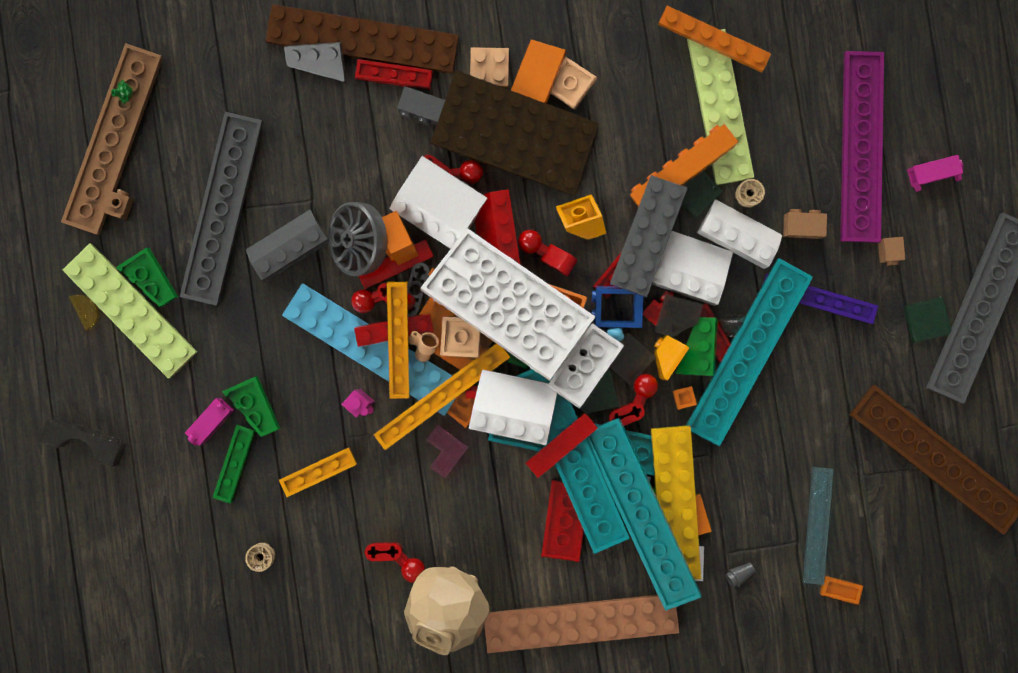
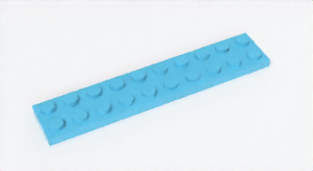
M302 283L282 316L389 381L388 341L358 347L354 327L368 325V323ZM409 349V394L421 400L452 377V375L429 361L421 362L417 360L415 352ZM455 399L437 412L445 416Z

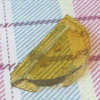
M75 294L69 296L84 329L88 331L98 320L97 305L85 295Z

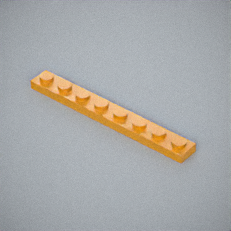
M496 343L481 354L480 358L473 360L374 434L375 438L386 450L478 382L482 369L492 371L509 359L510 356L504 348Z

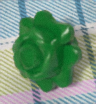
M124 80L118 82L117 89L111 90L112 96L118 97L123 104L129 102V99L133 97L132 88Z

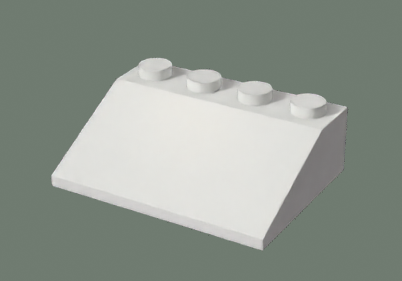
M422 156L397 193L389 209L393 212L397 211L401 217L451 249L464 231L471 227L487 197Z
M671 231L652 285L713 306L718 305L725 286L733 252Z
M482 369L469 429L546 445L557 392L548 387L549 383Z

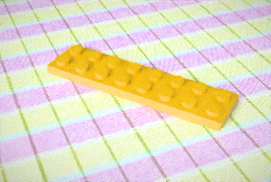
M688 425L651 429L655 494L694 579H701L691 427Z

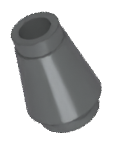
M748 563L728 570L725 576L729 584L734 588L736 586L740 587L756 571L753 565Z

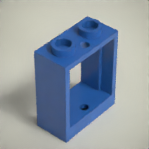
M616 286L595 287V291H592V303H595V310H591V314L595 316V319L592 321L595 326L642 328L643 296ZM602 294H633V320H601Z

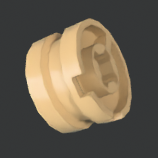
M755 179L743 181L735 192V198H737L738 203L746 208L759 204L765 195L762 183ZM749 189H750V192H751L752 194H754V195L751 196V197L747 195V191H748Z
M258 543L252 546L246 553L247 566L256 572L268 569L275 560V551L267 543ZM258 554H262L264 556V559L262 561H260V558L257 556Z

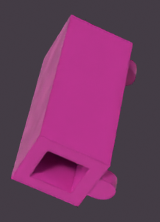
M959 155L913 166L907 169L911 186L918 192L921 191V185L952 177H955L956 181L962 180L961 174H963V162L959 159Z
M356 389L341 405L357 418L373 413L374 408L372 404L375 401L362 389Z
M215 398L185 432L189 436L187 439L195 446L197 444L199 446L204 445L235 410L222 398Z

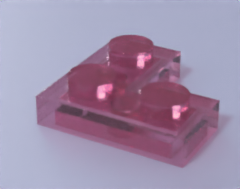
M438 424L426 439L441 451L430 468L446 478L468 449V446Z

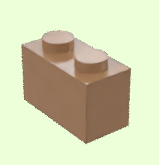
M791 209L790 212L784 214L783 237L810 239L826 237L827 214L821 213V210H809V213H802L800 209Z

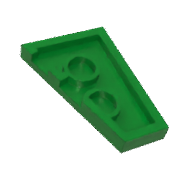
M150 248L143 249L116 267L120 272L127 275L132 283L137 284L159 307L165 306L178 297Z
M696 318L686 344L689 349L680 361L675 374L715 376L718 318Z
M258 376L222 391L234 403L235 408L242 412L248 423L260 437L280 429Z

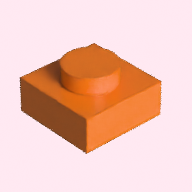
M692 386L673 390L678 410L697 405Z

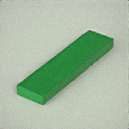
M236 425L214 491V499L229 504L233 502L256 432L254 429Z

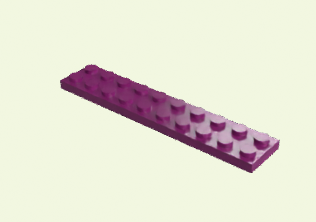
M846 51L844 53L840 242H881L884 52Z

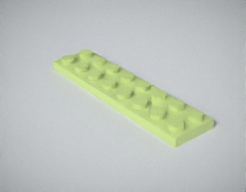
M687 39L706 137L710 135L709 131L713 127L725 124L738 141L736 147L711 164L715 185L753 179L754 173L731 58Z
M89 243L63 269L75 284L168 379H171L197 353L192 345L93 244Z

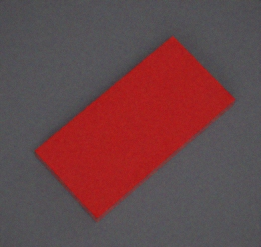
M552 480L541 557L579 562L584 530L563 481Z

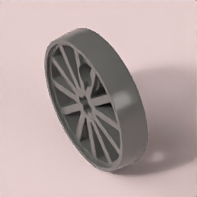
M362 202L344 203L334 212L329 224L328 244L331 256L337 267L350 276L367 275L377 270L382 264L387 250V231L379 212L370 204ZM374 237V243L368 239Z

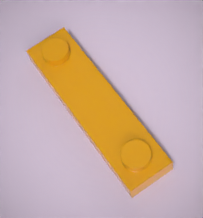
M348 447L280 479L279 482L286 497H289L357 465V461L351 448Z

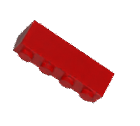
M509 189L483 194L487 197V200L475 218L477 235L520 264Z

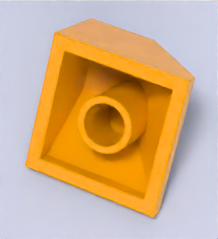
M592 194L556 206V210L567 232L588 240L606 234L603 216Z
M665 335L663 338L659 337L654 345L656 347L654 354L658 374L662 380L670 378L689 349L683 343Z

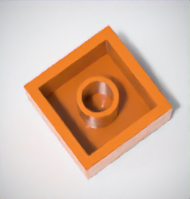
M397 211L382 217L387 231L386 254L390 260H395L400 265L419 256Z

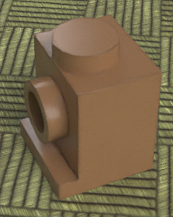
M117 189V192L111 191L105 209L102 212L127 221L134 199L128 197L129 193Z

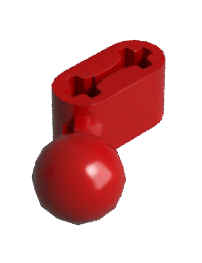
M423 156L443 170L448 171L457 179H462L468 184L477 183L483 176L482 165L476 160L469 159L463 162L460 168L449 169L434 156Z
M525 230L518 238L519 248L527 254L536 252L542 256L541 262L567 277L578 261L571 254L552 244L549 247L544 245L537 231Z
M387 283L381 284L377 291L374 292L366 289L355 292L351 298V305L354 310L359 313H368L373 309L375 303L383 300L387 302ZM407 293L409 311L414 308L416 302L414 296Z
M650 374L638 376L634 382L636 396L633 402L612 410L608 416L609 421L615 418L614 414L616 413L619 416L622 415L620 420L623 426L640 420L645 413L643 407L647 398L654 396L658 390L656 378ZM634 406L637 409L640 408L637 416H635L634 414H628L631 411H633L632 407Z
M375 542L368 545L365 549V556L370 561L395 560L401 566L403 578L408 582L414 583L416 578L426 570L421 560L417 558L409 559L403 553V547L398 542ZM395 546V550H398L395 556H393V553L381 552L374 557V554L370 553V550L374 547L379 551H388Z

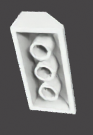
M716 199L697 232L763 269L770 266L782 238V235Z

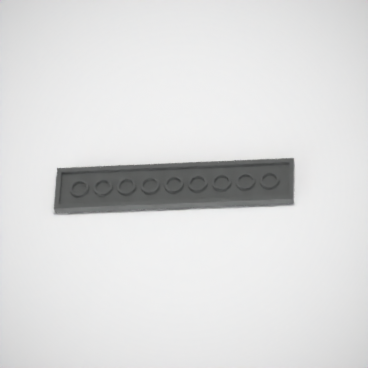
M229 112L224 113L180 293L182 298L219 306L263 126L262 120Z
M1005 213L999 215L926 387L961 404H964L1018 278L1017 218Z

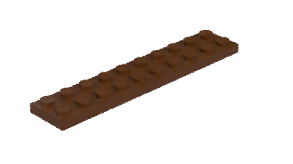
M272 4L265 41L268 44L280 46L341 42L343 56L453 74L459 35Z
M876 385L870 387L849 414L1000 534L1005 535L1018 518V497Z

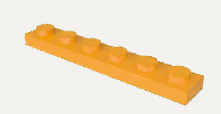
M387 282L390 399L409 398L407 282Z

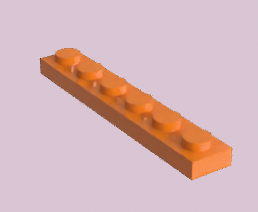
M666 6L658 23L661 27L761 73L771 53L669 6Z

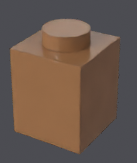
M903 237L884 238L878 243L880 263L894 266L899 265V261L905 260Z

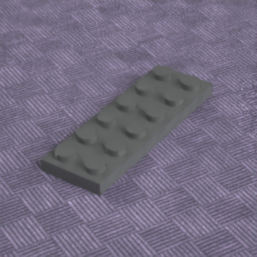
M650 175L610 285L647 298L687 187Z

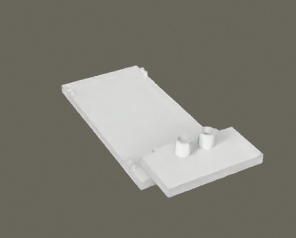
M468 228L421 287V291L433 298V301L443 305L530 366L536 373L538 372L550 381L548 384L549 388L579 409L624 347L623 344L592 323L595 319L594 315Z

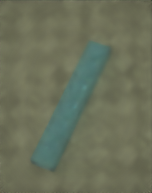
M812 467L803 571L804 583L824 585L834 470L832 468Z

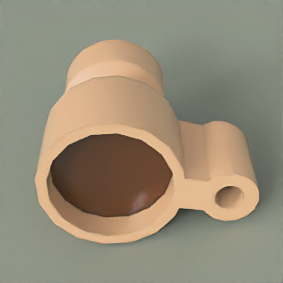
M412 331L408 340L410 344L417 346L415 357L421 362L428 361L439 344L438 337L430 332L421 335L417 331Z

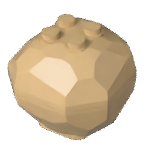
M432 567L424 570L416 578L404 610L410 633L413 635L412 639L417 644L441 655H448L449 652L457 651L474 643L479 637L489 613V604L478 586V579L473 575L460 571L456 567Z

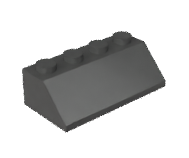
M308 210L247 248L246 252L251 265L260 279L267 282L328 244L329 240L312 211Z

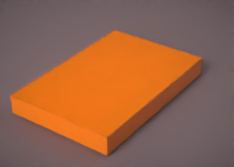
M531 40L511 91L547 104L566 56V50Z

